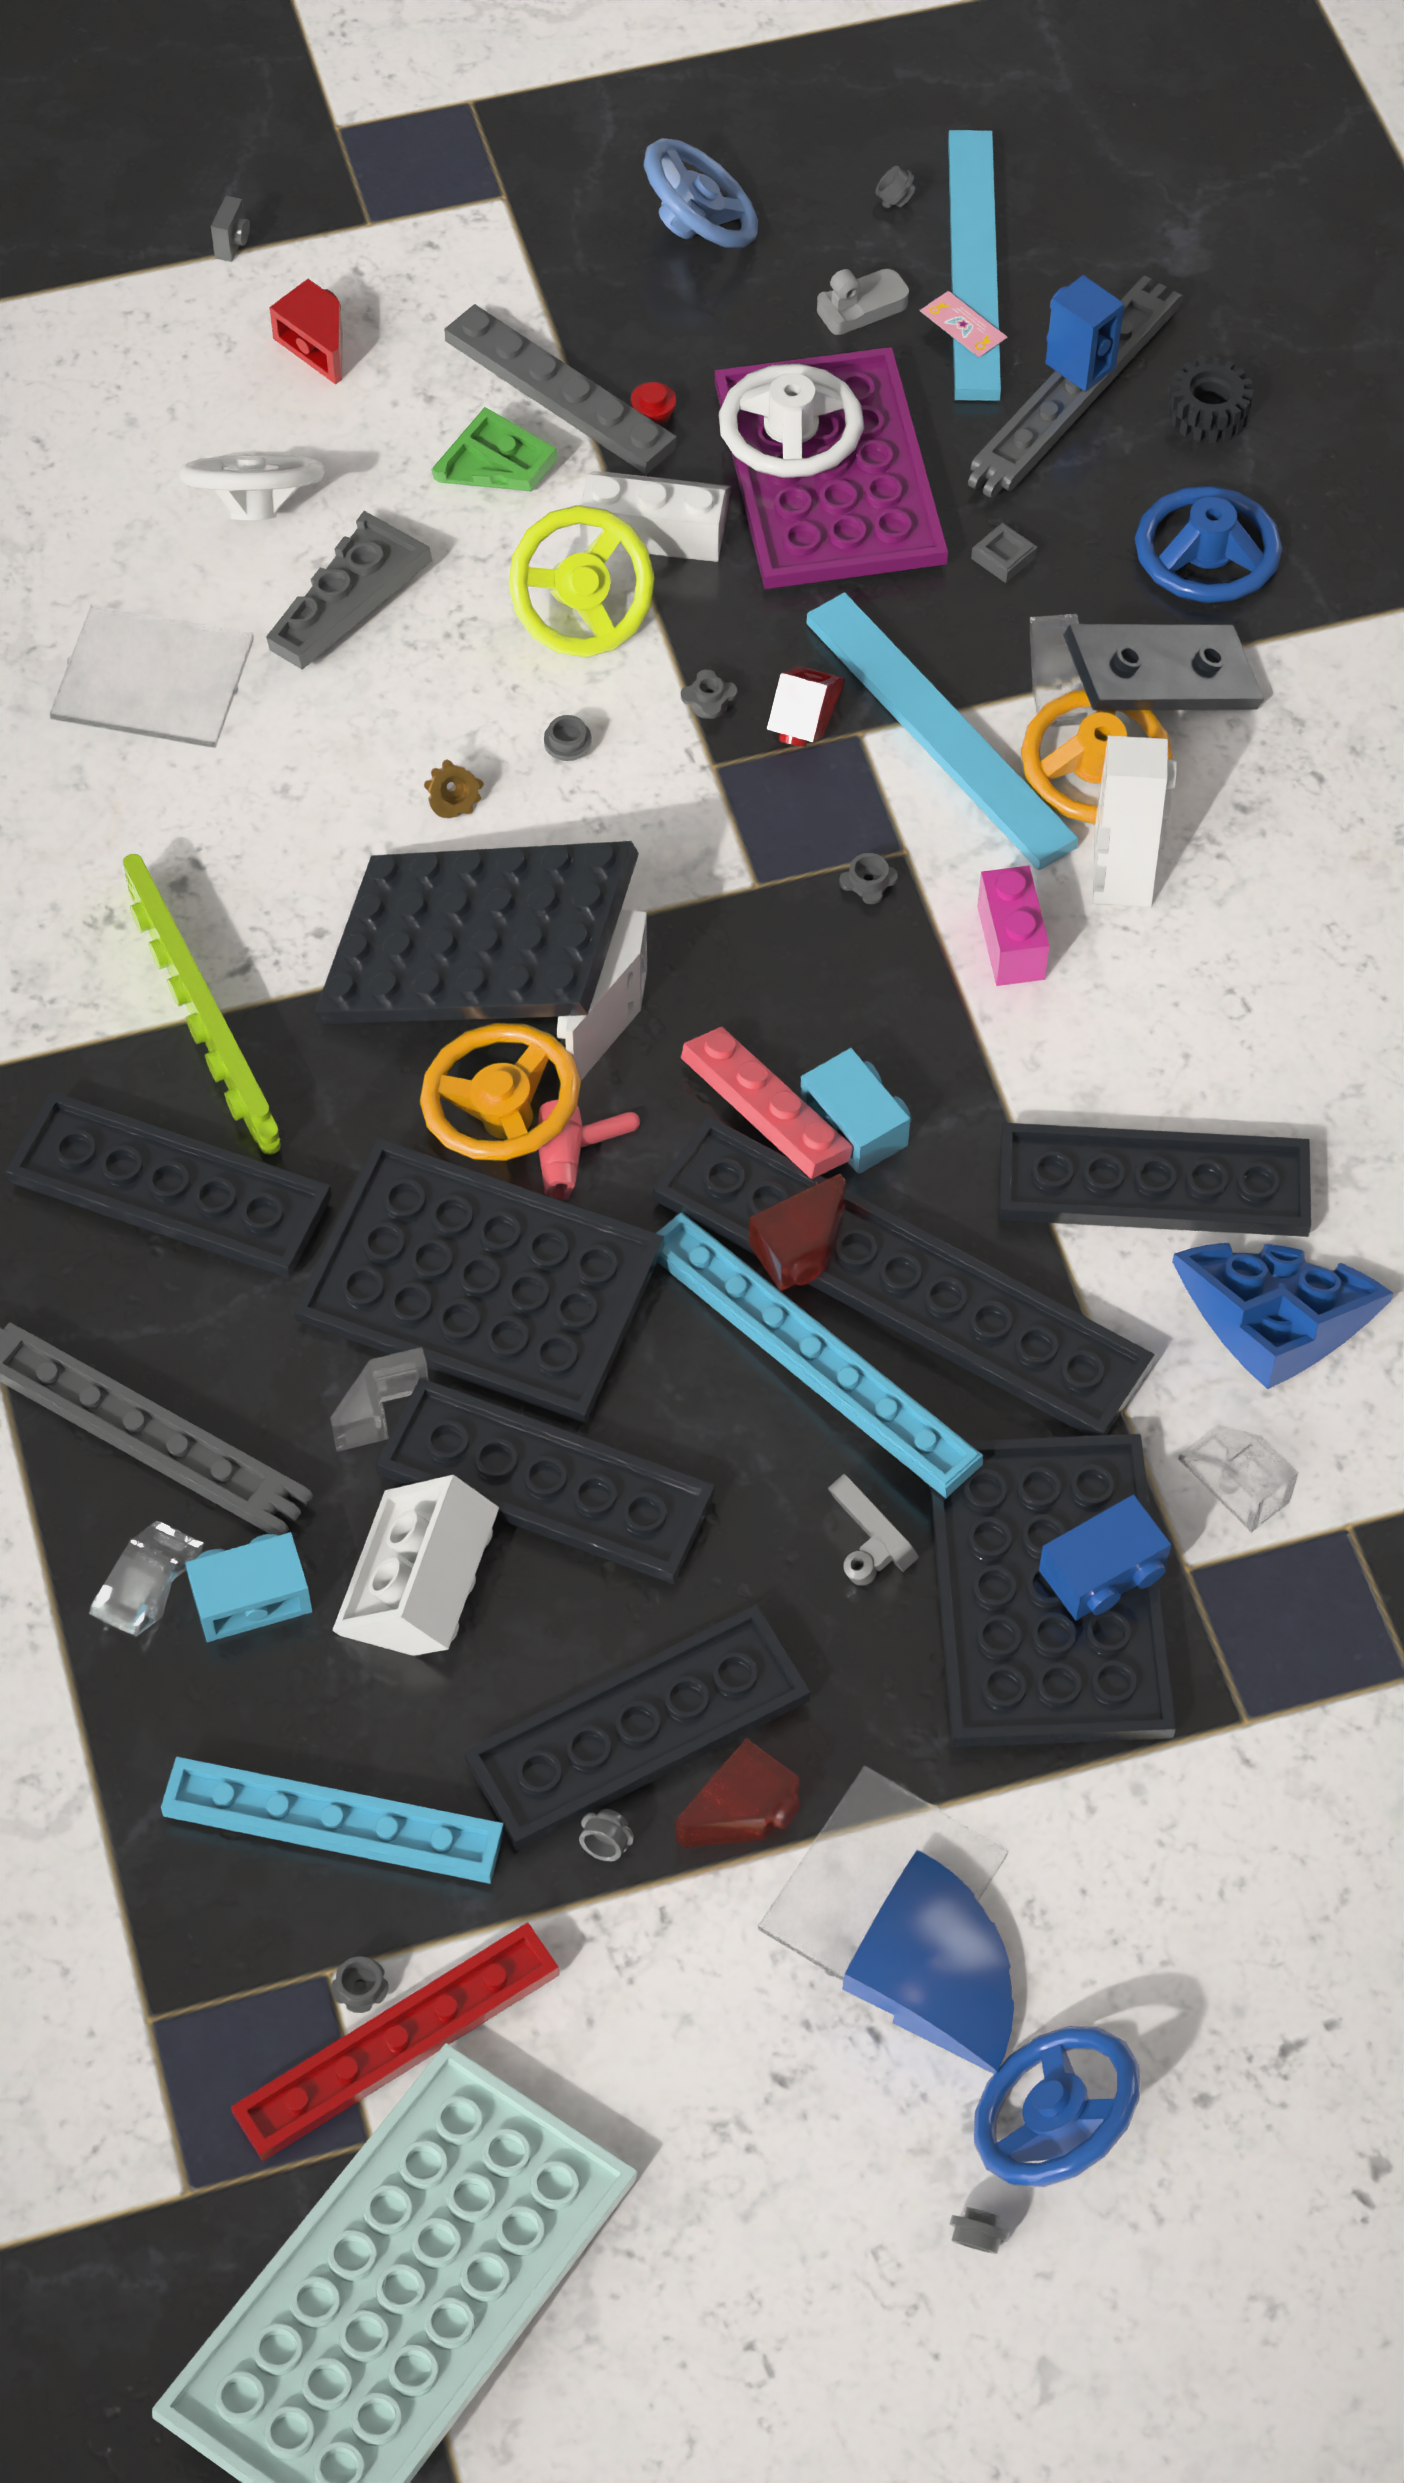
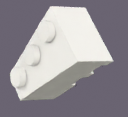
M1108 735L1094 831L1093 904L1136 907L1152 906L1158 850L1164 849L1166 820H1169L1171 809V790H1174L1177 762L1176 760L1168 759V739Z

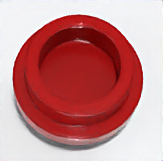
M648 382L634 389L631 394V407L655 423L662 424L673 413L676 407V396L669 386L659 382Z

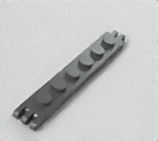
M1143 276L1121 299V302L1124 303L1116 368L1086 392L1055 371L974 458L971 464L973 473L968 480V486L978 490L987 481L983 494L990 498H994L1002 488L1012 491L1178 310L1183 301V295L1174 291L1164 301L1168 293V287L1159 283L1150 292L1154 281L1147 276Z
M8 1323L4 1329L0 1328L1 1383L267 1533L279 1536L286 1534L289 1530L282 1520L274 1516L275 1514L290 1522H295L301 1514L300 1509L295 1504L286 1500L287 1497L303 1506H306L312 1499L313 1494L305 1486L15 1324Z

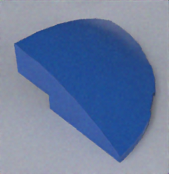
M1229 1243L1210 1244L1174 1253L1172 1260L1186 1290L1206 1322L1240 1364L1267 1389L1296 1376L1340 1347L1385 1308L1393 1297L1392 1291L1354 1268L1339 1263L1335 1270H1329L1307 1263L1303 1250L1286 1246L1266 1244L1259 1254L1232 1253Z
M916 1850L881 1906L844 1973L842 1990L894 2015L893 2024L993 2074L998 2073L1006 2054L1014 2014V2001L1012 1999L1009 1973L1011 1966L1004 1943L995 1923L989 1919L971 1889L937 1860Z

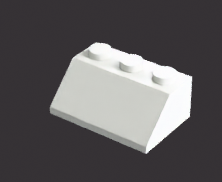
M593 471L587 474L581 505L606 509L630 524L647 547L649 554L718 562L731 495V486ZM580 524L581 546L588 547L603 529ZM621 542L615 548L617 551L627 552Z
M455 1475L385 1490L332 1631L346 1638L412 1656L448 1650L450 1643L457 1635L459 1629L458 1621L467 1596L475 1585V1574L483 1551L492 1538V1526L499 1507Z

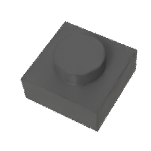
M225 196L211 225L215 259L232 262L239 246H244L248 240L250 221L245 219L243 199Z

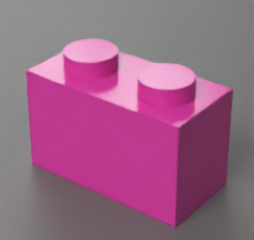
M1030 865L981 871L977 907L996 986L1045 980L1050 945Z

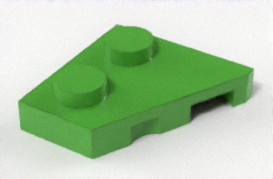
M484 407L431 470L434 480L439 483L532 491L558 461L559 457L557 448Z

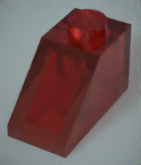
M841 1174L750 1217L749 1245L780 1291L794 1284H807L814 1280L821 1271L826 1269L844 1209L846 1181Z
M746 1738L676 1819V1842L684 1848L764 1840L775 1826L783 1829L797 1813L801 1804L798 1800L799 1777Z

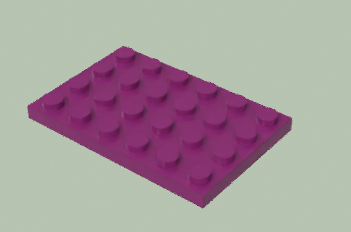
M892 347L715 370V387L720 408L729 390L747 374L771 365L803 364L828 371L848 385L862 406L864 429L855 450L835 468L814 476L781 478L757 472L737 459L732 453L764 589L947 564L948 550ZM739 409L737 413L738 431L745 442L765 455L783 459V443L772 439L767 434L764 428V416ZM844 409L818 416L819 426L816 434L811 439L802 443V458H810L828 451L841 439L846 427Z

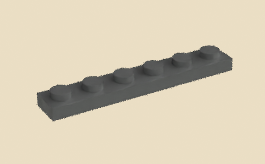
M476 304L472 305L444 329L445 341L644 474L647 475L676 450L675 435Z

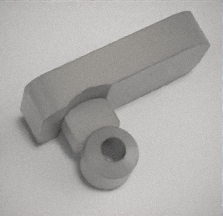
M843 269L838 271L830 281L833 290L821 292L817 297V313L833 334L842 335L904 311L908 306L909 288L900 275L891 269H882L858 279L855 278L850 270Z
M845 1474L828 1487L836 1501L870 1537L860 1547V1551L850 1553L844 1561V1571L854 1584L867 1585L871 1583L876 1577L877 1571H881L892 1560L904 1572L919 1558L911 1544Z

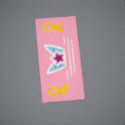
M947 291L920 310V312L977 357H981L1008 338L950 291Z

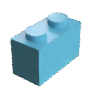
M852 1048L801 1076L800 1098L853 1146L848 1163L858 1175L908 1146L909 1129L912 1120L908 1107L901 1098L890 1095L882 1085L876 1068L868 1061L863 1062Z
M291 1532L279 1536L276 1534L262 1535L253 1539L247 1545L230 1550H209L200 1554L196 1559L185 1562L206 1642L312 1612L308 1586Z

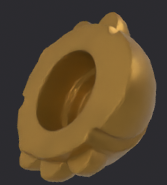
M448 759L442 762V768H433L431 770L432 779L424 782V788L430 793L428 797L429 805L432 811L442 818H454L459 813L471 814L473 812V803H478L481 800L478 790L484 786V782L481 779L475 778L469 770H465V767L454 765ZM449 782L454 783V786L451 789H447V784Z

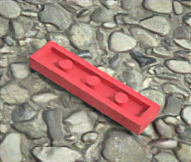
M719 1027L684 1043L681 1059L811 1179L850 1160L853 1146L723 1027Z

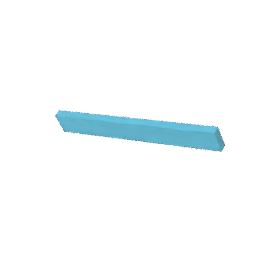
M949 130L952 294L999 330L992 131ZM953 338L955 400L1000 401L999 344L981 357H977Z
M845 592L807 613V625L1038 871L1077 848L1078 837Z
M683 1212L656 1233L664 1236L665 1246L657 1261L661 1266L943 1497L947 1498L983 1465V1455Z

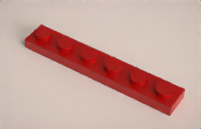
M527 1922L231 2106L232 2113L263 2162L440 2051L445 2043L450 2045L560 1975L559 1966Z

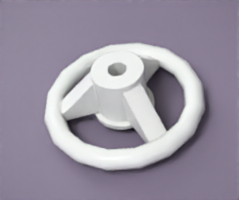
M803 364L771 365L747 374L729 390L719 411L720 433L734 456L757 472L781 478L811 477L835 468L855 450L864 429L862 406L848 385L826 370ZM739 409L764 416V428L767 434L772 439L783 443V459L765 455L745 442L738 431L737 413ZM844 409L846 427L841 439L828 451L810 458H802V443L811 439L816 434L819 426L818 416Z
M269 454L233 455L204 458L185 463L180 467L177 476L180 482L189 486L215 490L230 510V518L238 520H263L277 517L279 508L300 486L320 481L324 475L325 468L323 463L307 457Z

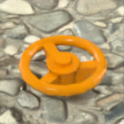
M1085 689L1074 690L1045 704L1030 721L1023 739L1021 756L1026 779L1037 795L1048 806L1066 818L1095 825L1097 806L1073 801L1055 789L1050 780L1074 772L1075 775L1086 782L1101 784L1108 735L1127 736L1123 722L1115 716L1116 711L1122 712L1140 724L1149 738L1168 739V759H1173L1169 735L1152 710H1096L1095 713L1087 716L1081 722L1077 735L1041 760L1040 749L1044 734L1053 722L1073 709L1091 707Z
M493 1023L466 1031L441 1049L424 1075L420 1105L427 1128L448 1149L474 1160L507 1161L536 1152L561 1133L577 1108L581 1079L573 1055L566 1051V1048L553 1035L527 1024ZM495 1043H523L529 1046L515 1065L509 1063L489 1065L480 1070L472 1080L447 1076L456 1062L475 1049ZM548 1059H550L555 1064L561 1082L558 1103L544 1122L530 1132H527L533 1120V1111L530 1103ZM440 1098L483 1121L485 1129L492 1136L507 1140H476L459 1133L445 1118Z

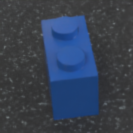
M1082 275L1070 286L1060 288L1051 300L1049 332L1046 338L1048 343L1045 363L1086 392L1116 368L1124 303Z
M1133 1494L1045 1544L1042 1549L1039 1571L1073 1618L1078 1620L1090 1612H1093L1094 1615L1106 1612L1119 1601L1121 1594L1135 1586L1144 1589L1157 1582L1166 1572L1171 1543Z

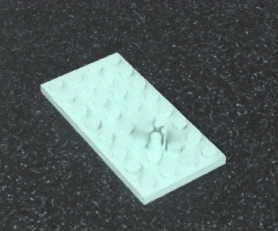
M445 2043L152 2408L153 2419L242 2483H410L634 2184L637 2170Z

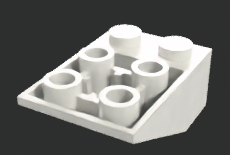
M621 910L588 1015L558 1016L557 1038H561L560 1043L566 1048V1051L573 1055L581 1080L641 1011L647 974V912Z

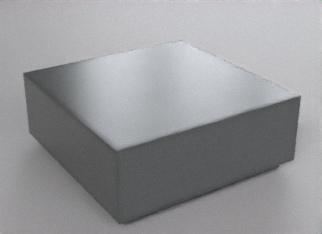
M1002 522L972 548L971 559L1007 583L1036 558L1038 547Z

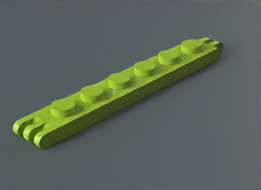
M138 854L125 856L123 866L128 883V891L134 904L130 905L134 922L140 933L149 932L152 941L148 942L158 969L167 967L171 978L167 979V983L178 1007L186 1005L191 1015L186 1016L189 1030L196 1044L205 1042L210 1052L205 1054V1058L216 1082L225 1081L229 1091L224 1094L233 1118L236 1121L244 1119L253 1139L258 1143L263 1153L268 1155L277 1153L281 1147L278 1127L270 1113L269 1105L142 857Z

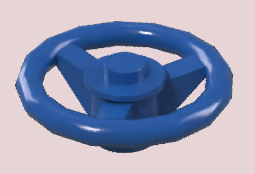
M1211 485L1184 487L1160 497L1141 517L1134 538L1139 562L1157 585L1177 597L1202 603L1235 601L1258 591L1277 571L1283 550L1276 523L1259 503L1238 491ZM1193 505L1187 525L1163 553L1157 557L1153 538L1158 523L1167 514L1185 506ZM1237 513L1248 518L1261 533L1264 545L1263 553L1238 522ZM1231 560L1252 571L1250 575L1231 583L1210 585L1185 580L1174 573L1189 562L1202 568H1218L1226 565Z
M1067 2026L1039 2035L1011 2054L1000 2066L998 2073H994L987 2082L975 2110L974 2144L986 2170L1012 2185L1046 2187L1074 2178L1103 2159L1127 2131L1140 2100L1139 2064L1127 2042L1099 2027ZM1072 2049L1096 2050L1109 2057L1117 2072V2093L1115 2098L1090 2100L1087 2088L1083 2081L1075 2075L1066 2051ZM1042 2062L1044 2079L1032 2088L1023 2105L1022 2115L1025 2124L998 2142L996 2139L997 2117L1007 2094L1026 2072ZM1047 2160L1041 2163H1027L1029 2161Z

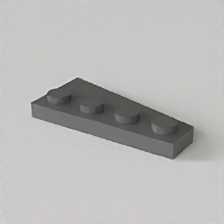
M363 511L356 520L357 529L350 538L344 536L334 548L336 556L326 569L320 567L310 579L311 589L305 596L296 597L266 636L269 650L303 670L432 562L430 547L372 514Z

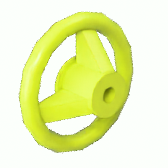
M575 505L549 512L526 530L512 555L508 585L515 613L534 639L559 654L586 658L615 650L638 631L651 608L655 577L648 549L630 524L606 509ZM577 524L603 529L583 553H575L566 557L553 569L529 567L530 561L540 543L556 530ZM621 542L632 557L637 580L632 605L624 619L616 626H613L602 605V602L608 595L611 583L610 574L605 562ZM528 587L548 589L558 602L576 609L595 636L589 638L565 636L546 625L532 606Z

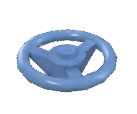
M661 138L647 146L644 168L651 186L662 200L659 215L664 224L673 233L684 239H692L697 233L722 247L738 249L747 246L756 239L759 220L752 202L738 182L719 163L698 148L676 139ZM681 160L695 166L704 174L687 170ZM720 189L727 195V197L722 196ZM736 219L741 221L740 230H728L718 226Z

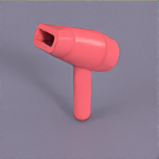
M558 1100L546 1102L539 1108L537 1126L548 1118ZM577 1105L575 1112L561 1133L538 1150L545 1196L560 1201L568 1200L576 1183L581 1148L637 1130L640 1126L639 1116L634 1112H626L582 1126L580 1109Z

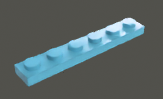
M176 1757L161 1805L164 1817L489 1884L492 1881L504 1834L503 1823L181 1757Z

